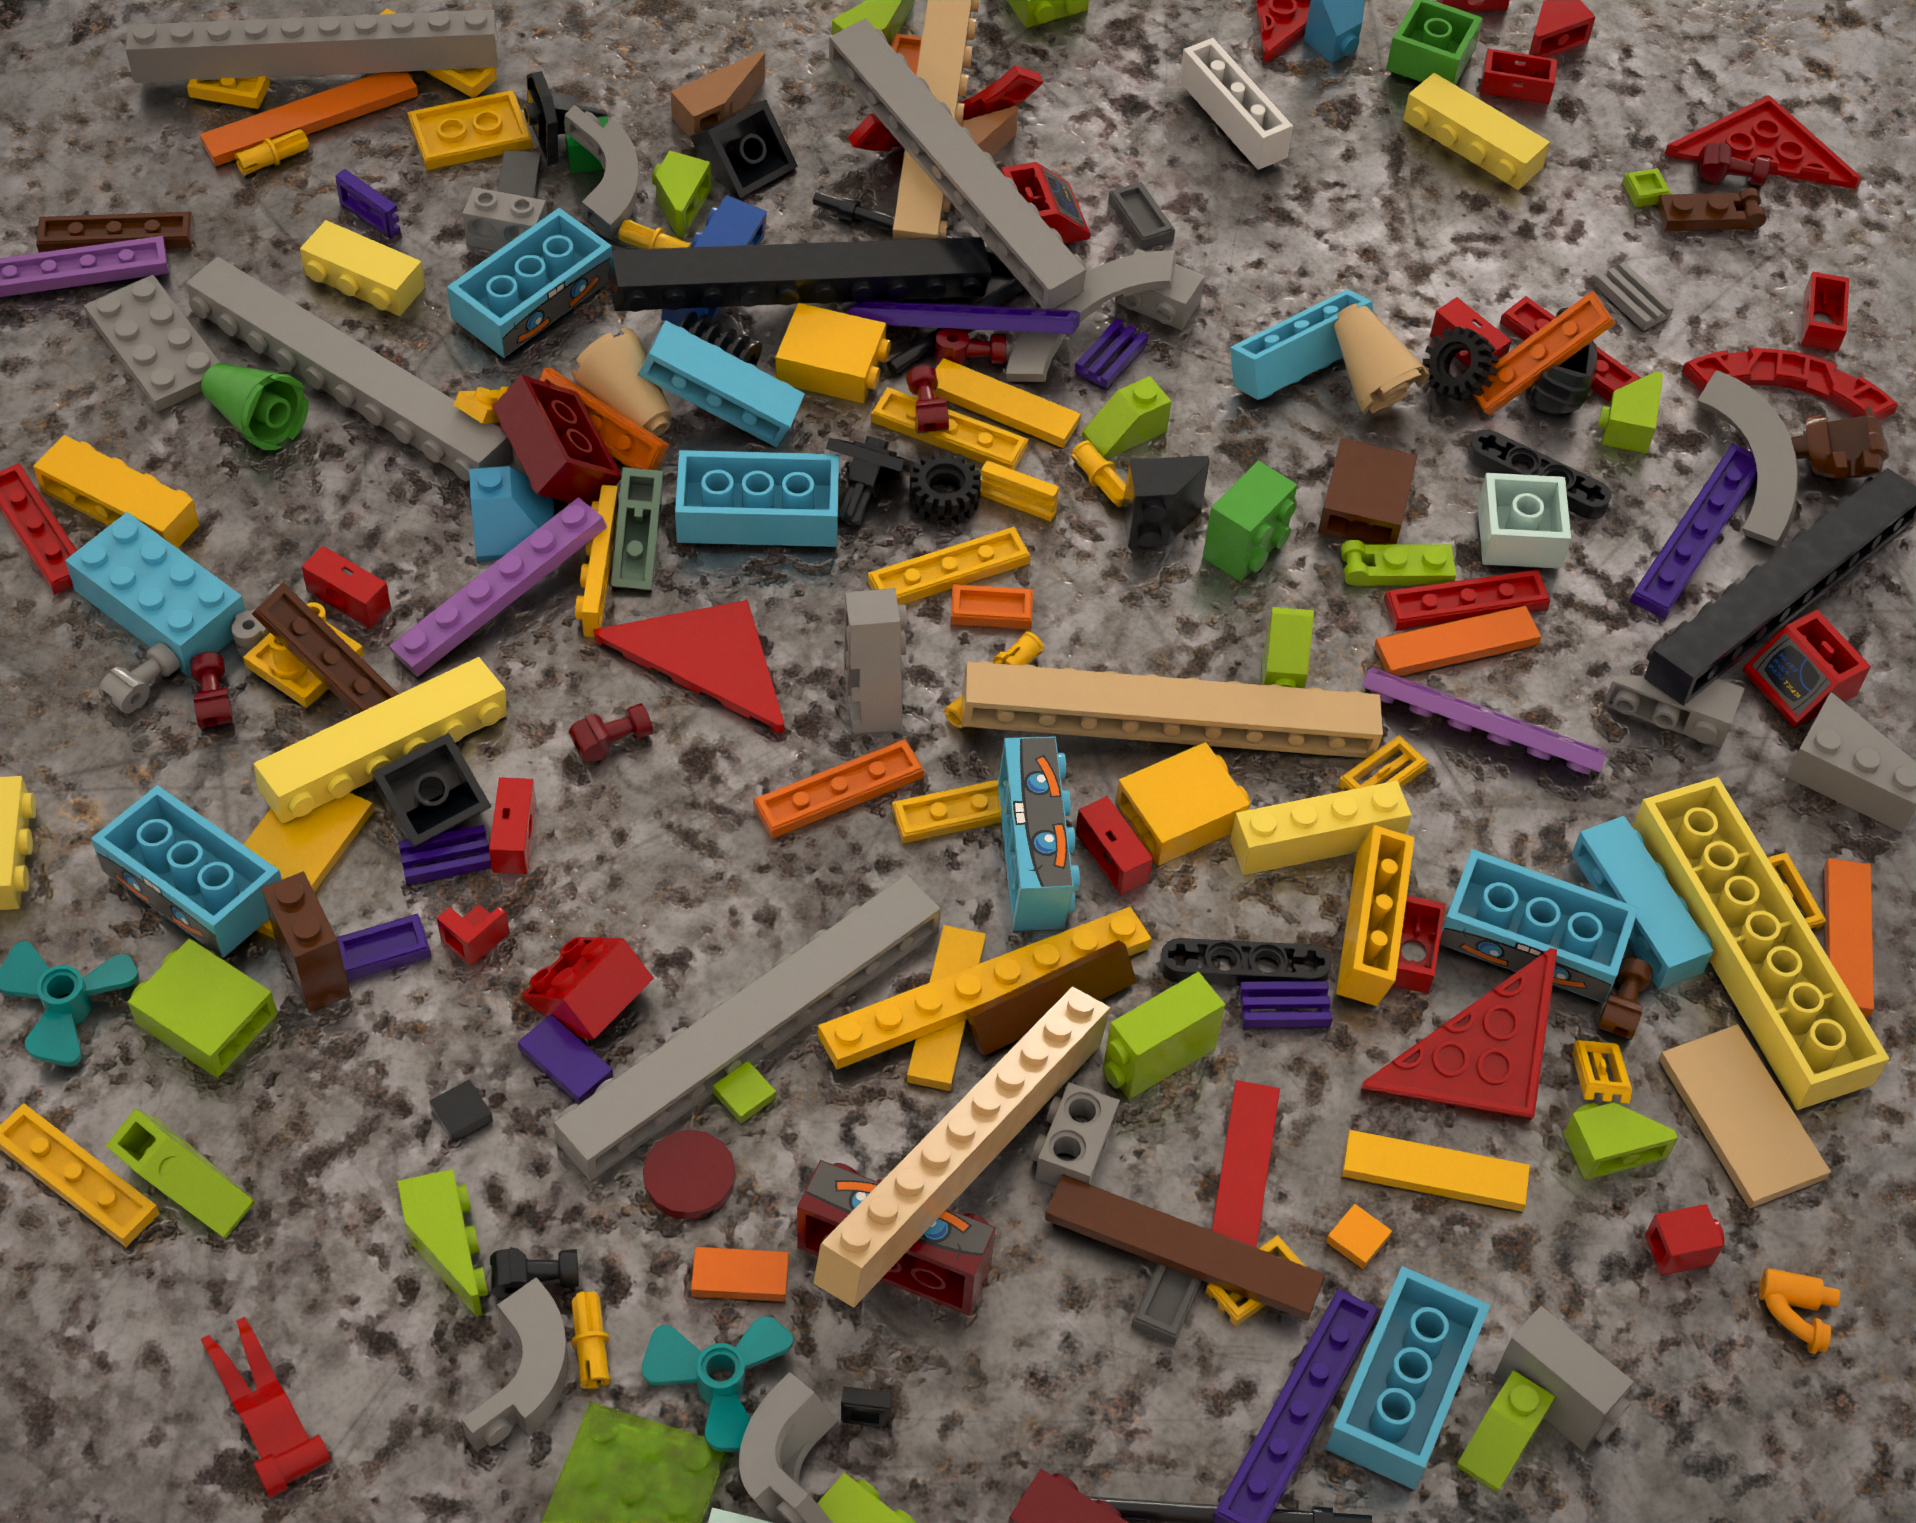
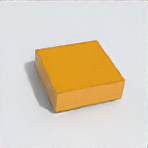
M1354 1204L1329 1233L1326 1243L1364 1270L1388 1241L1392 1230Z

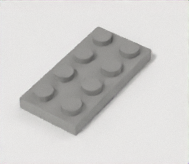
M153 274L84 305L86 316L157 412L202 392L201 384L204 374L211 366L220 363Z

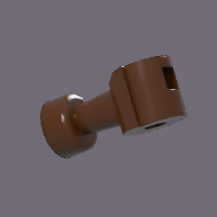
M1634 957L1622 959L1616 977L1617 982L1620 984L1617 994L1609 993L1598 1028L1630 1040L1633 1039L1642 1014V1006L1637 1002L1638 993L1650 985L1653 976V969L1647 962Z

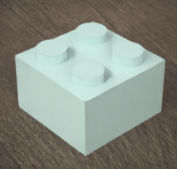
M1486 473L1477 503L1482 564L1561 569L1571 541L1565 477Z

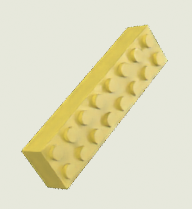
M1719 777L1643 799L1632 828L1639 831L1644 840L1645 848L1653 860L1663 867L1667 881L1676 895L1681 896L1685 900L1689 914L1698 928L1708 935L1714 950L1709 961L1795 1109L1799 1110L1874 1085L1890 1058Z

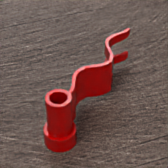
M244 1316L236 1320L257 1390L251 1391L231 1359L210 1335L200 1340L261 1457L260 1460L253 1463V1466L266 1493L271 1499L288 1490V1483L332 1460L319 1434L310 1439L307 1436L287 1394L279 1384L255 1333Z

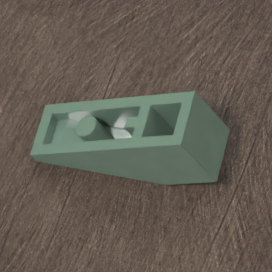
M627 467L622 469L611 587L652 591L664 486L663 471Z

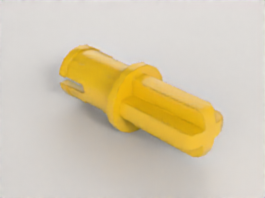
M298 129L273 140L265 138L262 144L234 154V157L237 160L236 163L239 170L246 176L272 164L275 166L280 165V160L307 150L309 141L304 131Z
M624 220L618 232L621 241L641 249L691 247L692 244L691 242L688 243L665 234L662 228L654 230L630 220Z
M1090 441L1080 442L1072 450L1071 458L1084 470L1089 477V483L1093 487L1099 486L1117 507H1123L1126 484L1116 474L1115 464L1103 458Z
M579 1292L572 1299L575 1336L571 1339L572 1347L577 1349L580 1375L579 1386L583 1389H598V1380H601L603 1387L611 1382L606 1354V1344L609 1343L610 1338L609 1334L604 1332L600 1296L597 1292Z

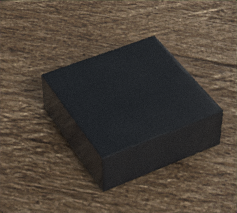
M470 1079L429 1101L431 1110L452 1143L493 1121L491 1111Z
M843 1386L841 1421L848 1424L881 1428L889 1427L892 1392Z

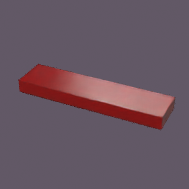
M1525 296L1502 314L1500 324L1525 341L1556 317ZM1596 346L1597 371L1591 389L1610 402L1615 390L1637 381L1641 377Z
M17 463L1 470L0 512L52 592L56 594L73 586L65 560L74 554L77 549L21 464Z
M1539 570L1389 590L1385 592L1384 602L1395 631L1440 625L1526 606L1529 612L1546 610L1551 601Z
M1236 1080L1211 1231L1257 1248L1280 1088Z

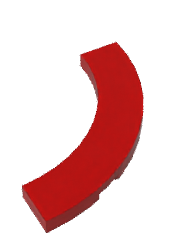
M1014 65L992 85L960 102L965 103L963 121L1018 106L1044 83L1040 74ZM872 113L848 136L852 147L864 150L889 152L892 150V147H902L878 117Z
M1749 348L1748 352L1728 353V350L1718 351L1684 363L1681 371L1701 392H1703L1717 370L1738 379L1746 385H1773L1810 393L1837 405L1853 417L1865 416V407H1871L1875 417L1880 421L1894 414L1898 403L1865 378L1859 376L1856 379L1836 369L1838 365L1794 351L1771 348Z

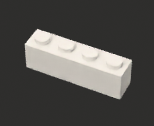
M1211 38L1183 49L1179 82L1257 170L1288 158L1293 125L1217 41Z

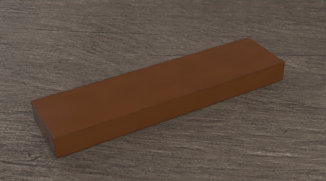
M192 212L39 217L36 245L38 252L41 253L163 236L166 249L192 248L194 220Z
M284 582L253 611L252 615L355 714L399 695Z
M1117 940L966 1012L978 1051L986 1056L1021 1039L1072 986L1100 1001L1137 983L1126 944Z

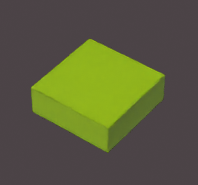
M1658 168L1624 174L1622 184L1635 208L1658 204L1660 195L1672 194Z
M746 1061L712 1085L713 1094L740 1124L776 1099V1090L749 1061Z

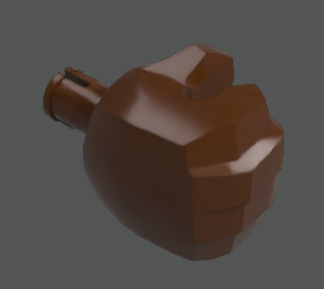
M1865 407V416L1827 422L1826 415L1807 416L1805 420L1806 431H1803L1804 435L1791 437L1797 459L1807 458L1808 461H1811L1814 474L1837 479L1878 476L1882 472L1883 462L1889 457V449L1882 425L1875 417L1871 407Z

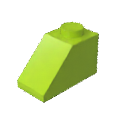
M669 150L662 164L658 163L655 166L652 184L656 185L657 203L677 236L684 238L711 190V163Z
M1653 372L1613 392L1609 406L1602 405L1598 418L1597 428L1603 429L1601 445L1647 454L1656 429L1664 373Z
M1148 376L1117 390L1083 429L1082 437L1090 441L1102 457L1107 460L1167 432L1172 401L1151 376Z
M1272 607L1262 654V685L1277 684L1283 687L1305 688L1309 668L1314 610Z
M1615 1102L1601 1106L1590 1103L1579 1107L1572 1113L1564 1132V1137L1585 1181L1668 1159L1678 1139L1675 1130Z
M1513 1370L1485 1414L1456 1467L1498 1493L1543 1422L1556 1396Z

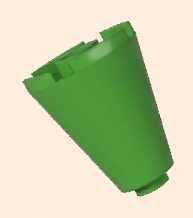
M217 363L211 366L203 376L201 388L204 396L252 445L262 450L282 448L278 444L287 438L293 440L306 422L309 401L303 395L302 388L305 389L302 382L291 375Z

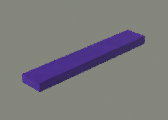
M883 301L856 302L848 310L849 315L895 326L1073 334L1080 326V312L1075 310Z
M1733 443L1731 444L1632 593L1629 602L1666 620L1757 480L1756 462L1752 452Z
M1337 1289L1213 1516V1522L1268 1523L1379 1318L1381 1309Z

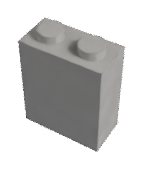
M1542 1306L1511 1337L1494 1374V1377L1504 1385L1514 1370L1556 1396L1544 1419L1583 1452L1595 1439L1603 1444L1620 1424L1619 1419L1631 1405V1402L1625 1397L1634 1381Z

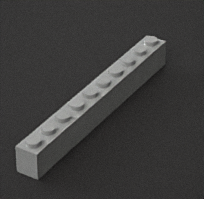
M494 10L128 25L126 53L134 83L190 81V79L218 80L221 78L241 79L260 76L287 77L499 67V42Z
M865 18L830 36L829 62L1043 309H1054L1082 293L1086 276V267L1083 260L1077 254H1072L1063 243L1058 231L1050 228L1044 222L1036 206L1030 202L1028 203L1022 197L1014 181L1009 177H1005L996 167L992 156L979 148L974 142L970 131L966 127H961L952 117L948 106L936 99L931 93L927 82L921 77L918 78L909 68L905 57L901 53H896L888 44L884 33L880 29H875Z
M216 257L186 282L190 308L198 317L202 319L207 318L220 326L227 335L238 337L246 342L255 352L267 355L275 360L284 370L288 372L293 371L304 378L313 388L322 389L335 397L342 406L351 407L361 413L371 424L382 426L393 433L402 443H409L422 451L431 461L440 462L450 468L460 479L470 481L469 469L508 466L513 461L512 444L501 428L493 423H480L455 407V400L222 258Z
M907 874L895 883H886L876 892L871 900L861 907L857 905L850 908L843 915L841 921L828 930L822 929L816 932L809 939L807 945L794 954L788 953L782 956L774 964L773 968L763 976L751 978L745 982L736 995L724 1003L718 1002L712 1005L699 1021L689 1028L683 1027L675 1031L667 1043L655 1052L641 1055L635 1060L628 1071L616 1079L610 1078L604 1081L591 1097L581 1104H573L567 1107L559 1115L558 1120L554 1122L558 1146L591 1182L713 1094L712 1085L746 1061H749L752 1065L757 1063L938 933L941 908Z

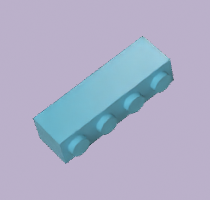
M1347 289L1231 346L1230 353L1234 387L1260 400L1271 396L1273 392L1289 384L1299 382L1303 377L1319 369L1329 367L1331 363L1343 358L1334 329V324L1339 320L1337 314L1352 304H1357L1358 307L1367 306L1373 312L1372 301Z
M666 320L655 337L638 372V376L776 448L790 429L805 393L795 389L790 384L776 379L759 370L754 365L738 359L723 351L720 347L712 345L689 333L684 328Z
M1625 816L1580 831L1571 855L1594 891L1639 907L1628 944L1638 959L1647 962L1652 967V981L1657 989L1661 990L1703 974L1714 952L1708 935L1698 928L1690 916L1685 900L1681 896L1676 895L1667 881L1663 867L1653 860L1645 848L1644 840L1639 831L1632 828Z

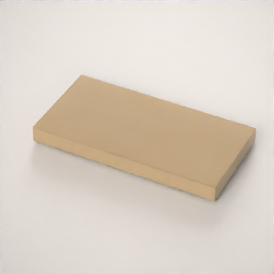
M1738 1024L1661 1052L1658 1059L1749 1209L1821 1182L1829 1177L1831 1173L1829 1167Z

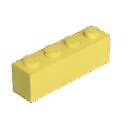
M1436 73L1431 74L1408 95L1403 121L1515 189L1519 190L1543 169L1550 141Z
M1392 781L1237 812L1235 814L1230 843L1242 875H1248L1356 853L1374 825L1406 834L1412 814L1398 781Z

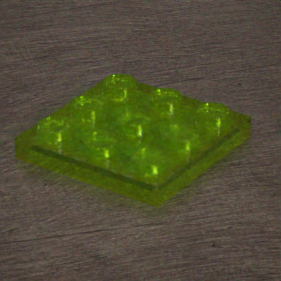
M590 1401L541 1523H701L727 1452L713 1450L709 1447L703 1436Z

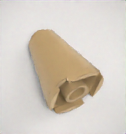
M1352 304L1337 314L1339 320L1334 324V329L1358 407L1363 415H1366L1368 410L1373 414L1392 406L1409 395L1407 390L1411 384L1415 382L1419 388L1429 379L1430 374L1426 367L1367 306L1358 307L1357 304Z
M621 328L624 334L615 338L611 332L601 336L591 343L576 359L580 367L577 372L572 369L573 379L589 393L657 437L669 428L672 412L661 387L638 376V372L647 356L639 336L633 329Z

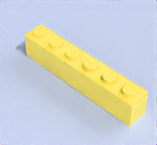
M477 657L254 762L257 790L282 824L296 817L305 816L313 809L336 798H342L352 790L371 782L372 772L447 733H450L456 743L464 736L476 730L495 724L501 718L507 716L505 688L480 657Z

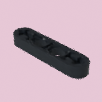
M1482 430L1473 435L1468 456L1476 466L1490 473L1565 477L1569 511L1587 519H1597L1606 513L1611 499V491L1604 483L1498 432ZM1503 455H1507L1505 461L1502 460ZM1523 461L1528 463L1532 469L1521 471L1516 469L1512 463ZM1573 488L1577 489L1575 494L1572 493ZM1591 497L1595 498L1593 502L1589 501Z
M1177 938L1168 941L1163 946L1159 967L1163 976L1171 982L1179 983L1199 971L1209 985L1240 986L1241 982L1327 981L1332 962L1330 955L1325 949L1312 944ZM1199 955L1205 956L1203 968H1198ZM1217 955H1226L1232 958L1235 966L1230 970H1219L1212 964L1211 960ZM1174 956H1183L1185 966H1177ZM1261 957H1269L1276 961L1279 968L1274 972H1263L1258 969L1255 961ZM1288 960H1292L1291 972H1286ZM1305 962H1313L1316 972H1308L1307 966L1304 965Z

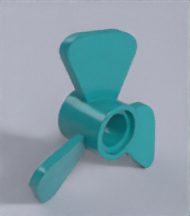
M21 941L12 947L0 968V992L7 996L41 1000L45 1013L25 1039L27 1052L36 1060L71 1067L77 1065L82 1059L75 1025L82 1022L90 1013L91 999L89 995L130 987L138 981L139 972L129 955L119 954L108 959L82 978L77 969L68 965H57L49 968L30 942ZM71 993L67 997L57 999L63 994Z
M765 1316L756 1319L750 1325L736 1347L726 1343H717L710 1345L701 1352L670 1325H661L651 1335L642 1362V1375L646 1383L651 1386L698 1383V1391L701 1398L710 1405L705 1427V1440L713 1450L719 1452H740L742 1439L750 1421V1417L740 1401L746 1388L745 1370L789 1352L793 1347V1334L774 1318ZM717 1370H727L733 1374L726 1381H715L709 1377Z

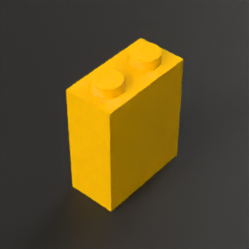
M798 303L775 357L776 379L786 382L794 388L864 404L869 390H876L880 377V362L886 363L890 353L891 340L886 339V323Z
M1204 742L1119 779L1115 804L1157 866H1160L1230 835L1235 814L1249 810L1250 799L1245 789L1240 785L1237 786L1228 774V768L1223 758L1218 754L1215 755L1209 745Z

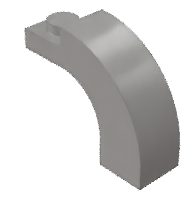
M574 105L565 114V132L599 160L605 172L599 185L582 201V218L611 240L619 232L623 221L630 218L637 200L639 173L636 151L626 131L613 118L602 128L596 116L588 111L584 113Z
M537 1277L497 1304L500 1324L521 1350L522 1360L515 1377L506 1387L461 1419L465 1437L476 1452L487 1444L493 1446L500 1443L510 1434L516 1423L528 1437L531 1436L552 1414L564 1391L569 1367L564 1324L554 1299Z
M791 1372L767 1394L747 1425L739 1453L741 1480L748 1494L773 1523H785L786 1521L789 1523H833L810 1494L799 1485V1473L808 1452L835 1425L837 1420L816 1393Z

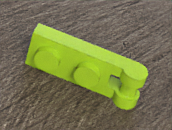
M1349 540L1341 546L1342 560L1347 563L1344 568L1345 582L1349 585L1421 586L1453 582L1457 576L1451 544L1364 545L1359 540Z

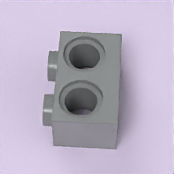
M473 187L462 213L466 245L498 251L547 216L546 200Z
M1068 1082L1063 1097L1054 1096L1050 1105L1046 1122L1052 1124L1047 1136L1039 1134L1034 1145L1031 1160L1037 1161L1035 1179L1057 1187L1062 1175H1066L1092 1185L1117 1120L1120 1100ZM1084 1116L1090 1121L1080 1123L1073 1120L1072 1117ZM1067 1153L1075 1157V1159L1064 1161L1056 1155Z

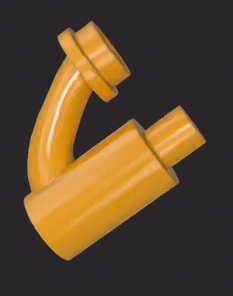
M1764 1268L1759 1285L1760 1300L1766 1302L1769 1311L1776 1320L1800 1339L1807 1342L1808 1353L1827 1352L1831 1339L1830 1324L1822 1323V1320L1818 1318H1813L1811 1324H1809L1795 1313L1790 1306L1818 1311L1820 1305L1837 1308L1840 1301V1289L1824 1286L1823 1279Z

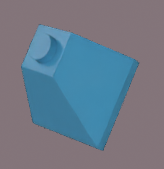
M1311 0L1304 41L1331 63L1344 56L1351 55L1357 50L1360 42L1359 37L1363 22L1365 0Z
M510 466L469 469L477 562L499 560L555 516L553 498L541 497L535 493L530 487L528 476Z

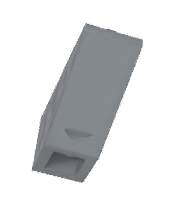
M1614 676L1603 705L1613 708L1622 714L1632 715L1654 723L1661 728L1670 729L1692 737L1701 743L1722 748L1745 688L1716 679L1682 706L1645 680L1644 676Z

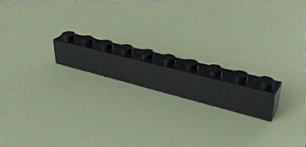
M981 237L611 250L608 279L614 311L638 312L659 309L753 307L756 305L787 306L798 303L827 304L830 302H866L877 300L973 298L985 296L992 270L984 240Z
M1889 468L1885 469L1875 478L1868 477L1853 495L1846 494L1830 513L1827 511L1823 512L1810 529H1801L1785 548L1778 547L1762 566L1755 565L1738 585L1735 583L1730 584L1720 599L1714 603L1707 602L1690 622L1685 620L1680 623L1672 636L1666 641L1658 640L1647 654L1646 659L1649 661L1644 679L1684 706L1914 522L1916 518V486Z

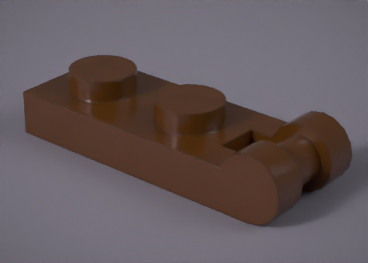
M1751 187L1745 188L1739 193L1660 195L1657 204L1664 231L1756 229L1764 225L1767 219L1763 207L1759 206L1761 203L1759 192Z

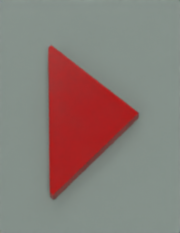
M1255 0L1263 61L1266 63L1270 62L1304 36L1311 0Z
M1770 95L1669 143L1665 151L1668 157L1700 162L1701 150L1704 146L1723 142L1731 147L1733 151L1732 157L1752 162L1756 156L1770 158L1768 174L1854 189L1859 187L1862 177Z
M748 600L593 629L596 644L601 646L606 644L622 652L623 657L649 670L654 668L672 677L673 682L698 694L703 692L721 701L722 706L748 719L753 717L771 726L772 731L778 734L785 732V723Z
M1548 949L1524 968L1361 1083V1090L1532 1120L1535 1117L1557 949Z

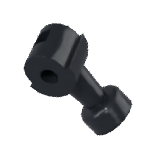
M513 1247L495 1251L490 1255V1265L492 1266L490 1277L491 1293L496 1297L507 1298L536 1277L540 1282L559 1279L562 1288L579 1287L577 1249L561 1250L558 1253V1260L527 1259L522 1251Z

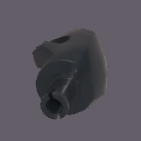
M1568 307L1560 309L1557 312L1556 317L1565 310H1567ZM1594 341L1590 342L1559 366L1553 365L1547 371H1543L1538 381H1535L1532 385L1529 396L1534 408L1552 416L1564 415L1580 409L1590 392L1597 371V349Z

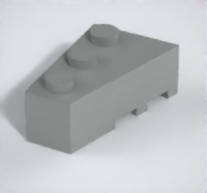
M895 588L845 592L843 668L853 734L903 730L902 680L905 679L903 655H906L904 630H907V611L905 604L898 605Z
M1830 692L1786 777L1903 833L1916 809V762Z

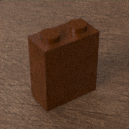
M1341 438L1318 533L1347 540H1359L1369 545L1397 544L1418 455Z
M302 871L262 887L261 890L276 944L308 1012L310 1013L351 996L338 940L305 872Z

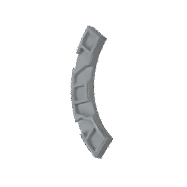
M1175 250L1140 253L1100 265L1086 272L1082 293L1054 308V310L1080 312V322H1082L1089 315L1102 308V303L1123 294V297L1146 291L1172 289L1176 265ZM1021 332L1008 361L1005 373L1007 380L1013 382H1045L1051 361L1061 345V339L1065 334Z
M1716 370L1697 400L1699 407L1716 414L1736 430H1739L1748 442L1756 462L1757 491L1750 515L1742 528L1744 535L1772 546L1780 547L1789 532L1796 512V499L1800 480L1798 461L1791 437L1775 409L1759 393L1738 379Z

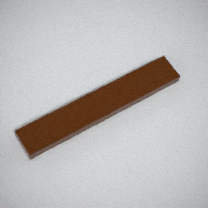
M1062 1175L1045 1212L1046 1221L1307 1321L1310 1318L1325 1274L1066 1175Z

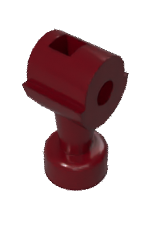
M1723 142L1720 144H1707L1702 148L1699 175L1703 180L1709 181L1711 184H1718L1727 175L1748 177V182L1751 185L1764 186L1769 171L1770 158L1756 156L1752 162L1732 157L1733 151L1731 147Z
M945 328L936 335L935 361L938 365L943 358L963 365L966 358L989 356L992 364L1006 363V333H993L990 336V341L969 339V335L964 329Z
M928 365L912 368L906 375V381L909 391L916 395L918 399L915 412L916 433L949 430L945 397L936 398L934 394L938 387L936 370Z
M204 652L194 656L190 661L191 675L196 682L201 684V692L196 693L193 698L199 729L234 723L228 688H221L219 682L225 676L223 657L213 652Z
M640 703L629 707L625 711V718L604 723L602 718L596 714L586 715L585 718L575 722L570 727L568 734L582 760L586 763L602 761L606 758L611 743L631 733L636 739L653 734L652 723L644 705Z

